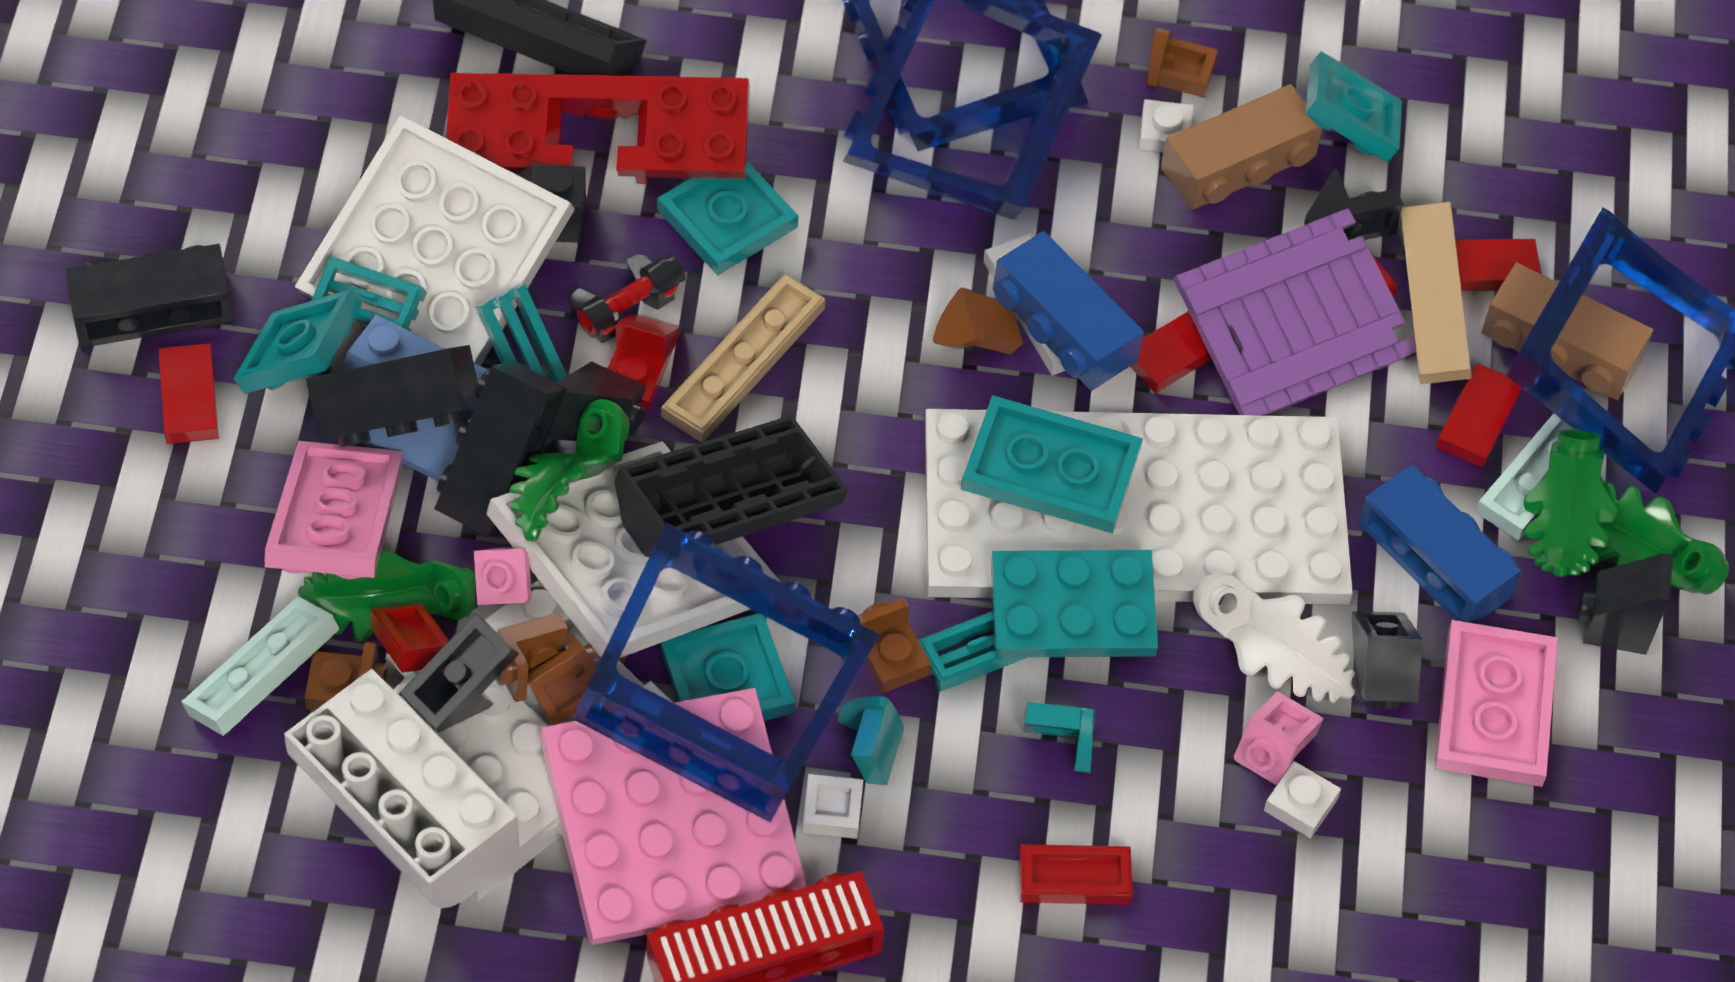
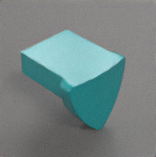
M871 696L852 699L841 706L837 719L839 723L858 731L851 756L867 784L888 785L899 743L904 732L900 716L887 697Z
M1027 702L1023 732L1077 738L1074 771L1090 773L1096 710Z

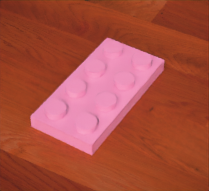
M298 441L265 547V567L278 568L293 574L308 571L336 574L345 579L374 578L403 470V451L357 446L340 447L337 444Z

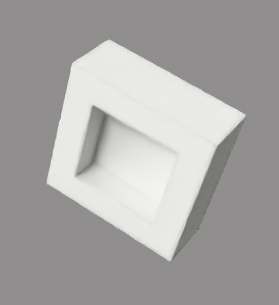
M1144 99L1138 150L1163 153L1167 137L1191 127L1193 105Z
M1294 761L1267 799L1264 811L1311 839L1338 800L1341 788Z
M808 774L802 833L857 839L863 779Z

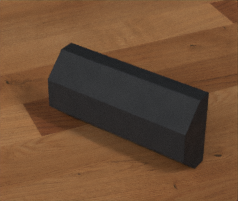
M433 0L434 20L572 75L630 76L641 59L647 41L644 38L547 0Z
M792 415L619 468L614 480L623 527L645 557L668 560L841 505L848 493V489Z

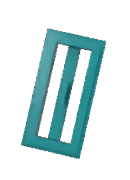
M330 256L311 301L326 297L329 291L339 293L351 289L360 302L399 315L398 319L394 320L360 308L353 321L368 326L375 315H378L411 332L409 325L412 320H416L419 313L417 306L420 301L424 302L427 292L421 286ZM336 273L407 296L403 304L335 281L334 278Z
M519 284L475 306L501 364L517 361L493 310L499 307L527 368L554 382L567 377L525 284ZM513 300L516 301L547 368V374H544L511 303Z
M993 611L918 640L931 663L930 675L934 674L936 678L935 684L939 692L1028 658H995L994 635L968 642V645L940 656L937 654L940 650L994 630Z

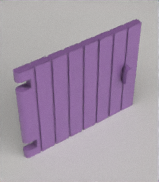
M1349 208L1176 275L1173 279L1239 415L1266 416L1417 354L1416 343L1413 337L1398 342L1393 332L1394 329L1400 328L1406 322L1363 236L1348 241L1343 229L1356 223Z

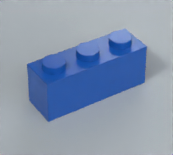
M1042 231L997 259L992 290L998 302L1005 309L1012 310L1027 325L1031 336L1038 343L1045 344L1060 359L1065 371L1071 377L1079 378L1090 391L1098 388L1138 362L1144 331L1045 231Z
M1413 464L1366 496L1358 525L1456 621L1477 624L1512 598L1521 573L1513 557L1505 549L1497 547L1484 535L1474 518L1468 513L1461 512L1444 496L1437 482L1430 477H1425Z

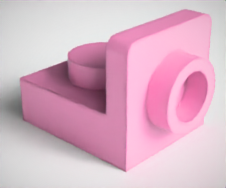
M501 547L474 551L477 605L525 603L531 600L530 564L528 552L525 548Z
M1277 691L1250 718L1234 754V759L1273 784L1278 785L1290 768L1294 757L1317 735L1324 718Z

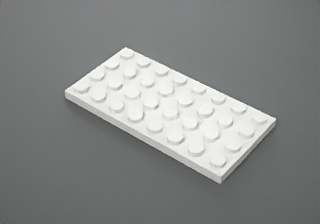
M926 409L927 597L992 598V551L1152 550L1155 601L1193 602L1195 587L1202 578L1210 574L1224 572L1238 578L1263 599L1297 595L1303 599L1305 604L1350 605L1353 592L1338 417L1049 411L1143 438L1141 451L1112 534L961 490L962 477L987 410ZM1225 595L1221 597L1219 602L1223 601Z

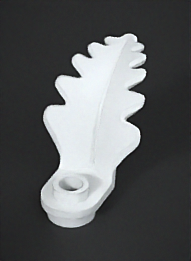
M1224 572L1207 575L1198 582L1193 593V602L1197 613L1201 619L1219 634L1234 643L1239 667L1243 673L1254 675L1264 666H1267L1268 683L1271 687L1275 689L1280 688L1292 676L1294 694L1298 697H1303L1308 687H1311V696L1318 702L1322 701L1326 694H1328V699L1332 703H1335L1340 697L1350 699L1354 696L1355 688L1352 680L1355 672L1350 669L1344 670L1350 662V656L1346 653L1334 655V652L1341 646L1339 637L1332 636L1319 640V636L1326 625V620L1322 616L1317 615L1304 620L1300 619L1305 606V602L1301 597L1288 595L1274 599H1263L1238 578ZM1225 595L1222 603L1219 605L1221 597Z

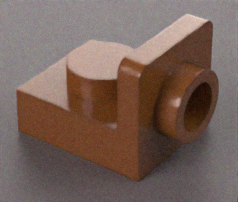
M905 598L891 603H875L856 617L854 643L881 694L927 677L931 672V663L908 622L910 607Z
M560 613L498 629V634L519 653L513 662L495 679L500 686H507L515 702L527 699L528 673L566 650L568 628Z
M573 632L567 635V650L528 673V685L552 725L563 722L610 693L601 676L602 673L609 670L607 664L590 643L583 646Z
M365 642L362 656L326 652L313 653L305 693L306 709L317 710L370 669H373L386 682L387 663L378 661L377 644Z

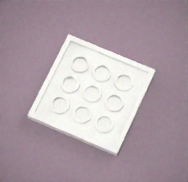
M400 115L296 283L295 288L301 294L312 299L330 256L421 286L426 290L427 294L424 302L420 301L417 306L419 313L416 320H412L409 325L411 332L445 349L470 345L473 362L481 366L493 345L475 306L519 284H525L528 288L575 209L570 202ZM336 273L334 278L335 281L403 304L407 296ZM329 291L328 294H327V296L333 295V294H336V293H333V292H330V291ZM515 300L511 301V303L515 309L517 303ZM362 303V309L397 320L399 315ZM499 307L493 310L503 330L507 322ZM356 322L357 324L365 328L367 327V325Z
M663 441L623 454L622 461L612 465L600 475L569 484V492L556 499L558 502L556 512L547 514L548 525L541 530L539 539L536 542L527 541L524 538L523 528L515 525V519L522 515V513L512 511L510 508L511 502L521 497L522 494L507 493L490 499L486 513L513 548H525L527 550L531 571L605 663L776 600L783 586L743 536L671 560L644 556L622 525L614 480L619 468L671 452Z

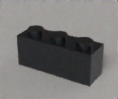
M220 243L206 246L193 245L182 250L158 254H140L133 258L104 263L91 262L80 267L65 269L80 348L234 322Z
M470 345L446 348L306 379L318 439L321 441L338 437L340 447L371 441L369 431L386 428L387 437L419 431L418 420L433 418L435 428L464 422L466 420L465 411L475 409L479 399L475 395L478 381Z
M515 361L493 365L487 369L476 387L475 395L479 399L473 414L463 422L458 431L456 443L459 445V449L454 461L445 468L438 481L437 491L440 492V496L434 509L486 537L500 534V530L486 514L490 499L510 493L509 489L512 484L528 481V478L515 475L514 472L519 467L537 464L528 461V459L532 455L541 454L567 388Z

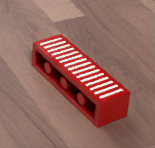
M859 871L848 875L833 873L824 876L814 885L794 891L790 888L778 889L767 894L762 900L742 906L737 904L723 905L714 909L708 916L688 922L684 920L668 921L660 925L655 931L647 933V961L655 982H788L882 954L884 927L863 872Z

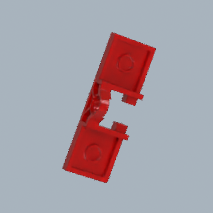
M451 73L446 139L517 174L533 164L574 166L575 151L573 145H562L564 113H571L583 119L585 115L599 119H614L623 116V119L639 114L637 146H618L616 170L618 177H635L637 184H648V177L746 179L750 82L749 78Z

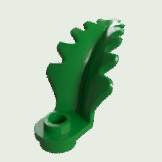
M600 399L592 402L585 408L579 420L575 453L535 454L530 456L528 461L537 464L519 467L514 472L515 475L528 478V481L512 484L509 489L510 493L522 494L521 497L511 502L510 508L512 511L522 513V515L515 519V525L523 528L524 538L527 541L536 542L539 539L541 530L548 525L547 514L556 512L558 509L556 499L569 492V484L600 475L612 465L622 461L624 442L628 437L630 424L627 415L617 403Z
M1579 429L1559 431L1558 441L1552 443L1548 471L1538 484L1527 493L1523 502L1526 511L1539 515L1524 529L1525 537L1541 539L1529 548L1528 555L1538 556L1535 558L1534 564L1537 567H1542V571L1553 573L1557 577H1565L1566 575L1578 576L1580 572L1586 573L1590 571L1588 563L1597 564L1599 562V557L1591 546L1606 547L1609 544V538L1598 523L1611 522L1617 516V506L1601 478L1605 449L1600 446L1601 436L1591 431Z
M1608 482L1604 484L1617 506V516L1611 522L1598 523L1609 538L1608 546H1595L1593 549L1597 553L1599 561L1618 557L1616 566H1620L1662 553L1673 555L1670 587L1707 595L1715 592L1722 586L1729 572V564L1724 559L1722 550L1712 543L1696 540L1685 535L1668 499L1657 496L1647 507H1644L1639 489L1631 485L1627 487L1621 499L1617 501L1614 485Z
M382 552L380 554L374 578L345 579L336 574L326 573V578L322 573L313 572L312 579L305 577L304 585L298 589L300 598L333 615L340 629L335 635L342 634L351 621L354 638L358 642L366 641L373 633L370 628V613L375 608L421 603L429 614H439L454 620H460L470 616L472 611L480 606L477 605L476 577L470 569H460L457 566L438 560L416 564L393 552Z

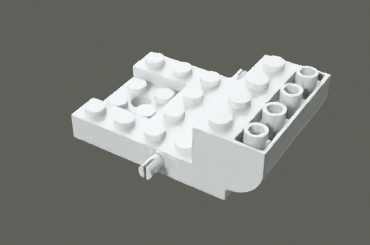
M539 580L531 585L532 598L529 602L505 604L485 619L498 633V629L560 613L568 628L567 635L573 632L583 646L589 643ZM387 653L386 660L390 662L401 673L395 662ZM616 659L606 663L609 670L601 674L610 693L559 724L673 702L651 681L643 685ZM370 669L284 733L287 752L435 907H451L472 895L479 901L554 841L563 836L539 737L541 728L552 726V723L546 716L529 685L527 686V699L515 702L507 686H500L494 680L483 692L494 703L489 709L438 733L399 695L420 671L401 673L404 679L392 689L373 669Z

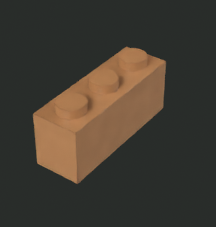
M1289 84L1167 137L1161 170L1190 209L1194 210L1207 203H1219L1232 192L1250 184H1262L1273 174L1291 166L1300 167L1308 163L1317 154L1322 128L1311 119L1309 114L1305 113V101L1295 88Z
M1516 262L1489 305L1481 334L1492 338L1503 347L1512 348L1538 361L1547 369L1558 371L1583 383L1594 392L1603 393L1618 401L1643 360L1654 329Z

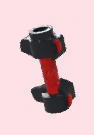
M641 254L628 258L626 263L634 282L605 300L583 289H577L569 297L572 315L579 321L590 337L596 338L601 343L607 342L616 336V324L620 321L619 314L639 301L658 310L675 299V292L679 283L685 280V273L681 264L673 255L668 254L654 261Z

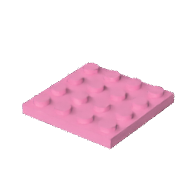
M755 688L541 728L539 737L590 946L646 935L668 921L684 920L688 922L705 917L714 909L723 905L737 904L742 906L762 900L767 894L778 889L790 888L794 891L807 887Z

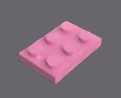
M1456 620L1451 621L1447 638L1434 769L1543 786L1547 774L1558 637Z

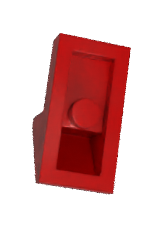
M632 313L616 324V348L608 369L646 385L641 404L646 406L645 412L649 413L680 336L681 326Z

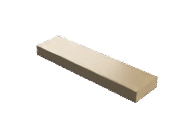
M1451 202L1403 207L1401 219L1420 384L1472 379Z
M784 273L661 407V417L699 442H704L825 309V298Z

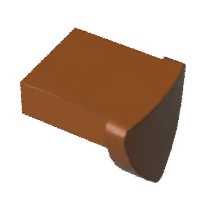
M1156 28L1146 85L1156 88L1161 86L1204 98L1216 64L1218 49L1172 38L1171 31Z
M963 287L956 292L947 304L933 336V342L938 345L954 349L978 346L1009 355L1023 344L1012 310L1005 309L996 298L977 294Z

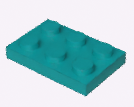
M992 395L962 477L961 490L1113 534L1141 451L1143 438Z
M1152 550L992 551L991 582L995 658L1156 656L1158 639Z

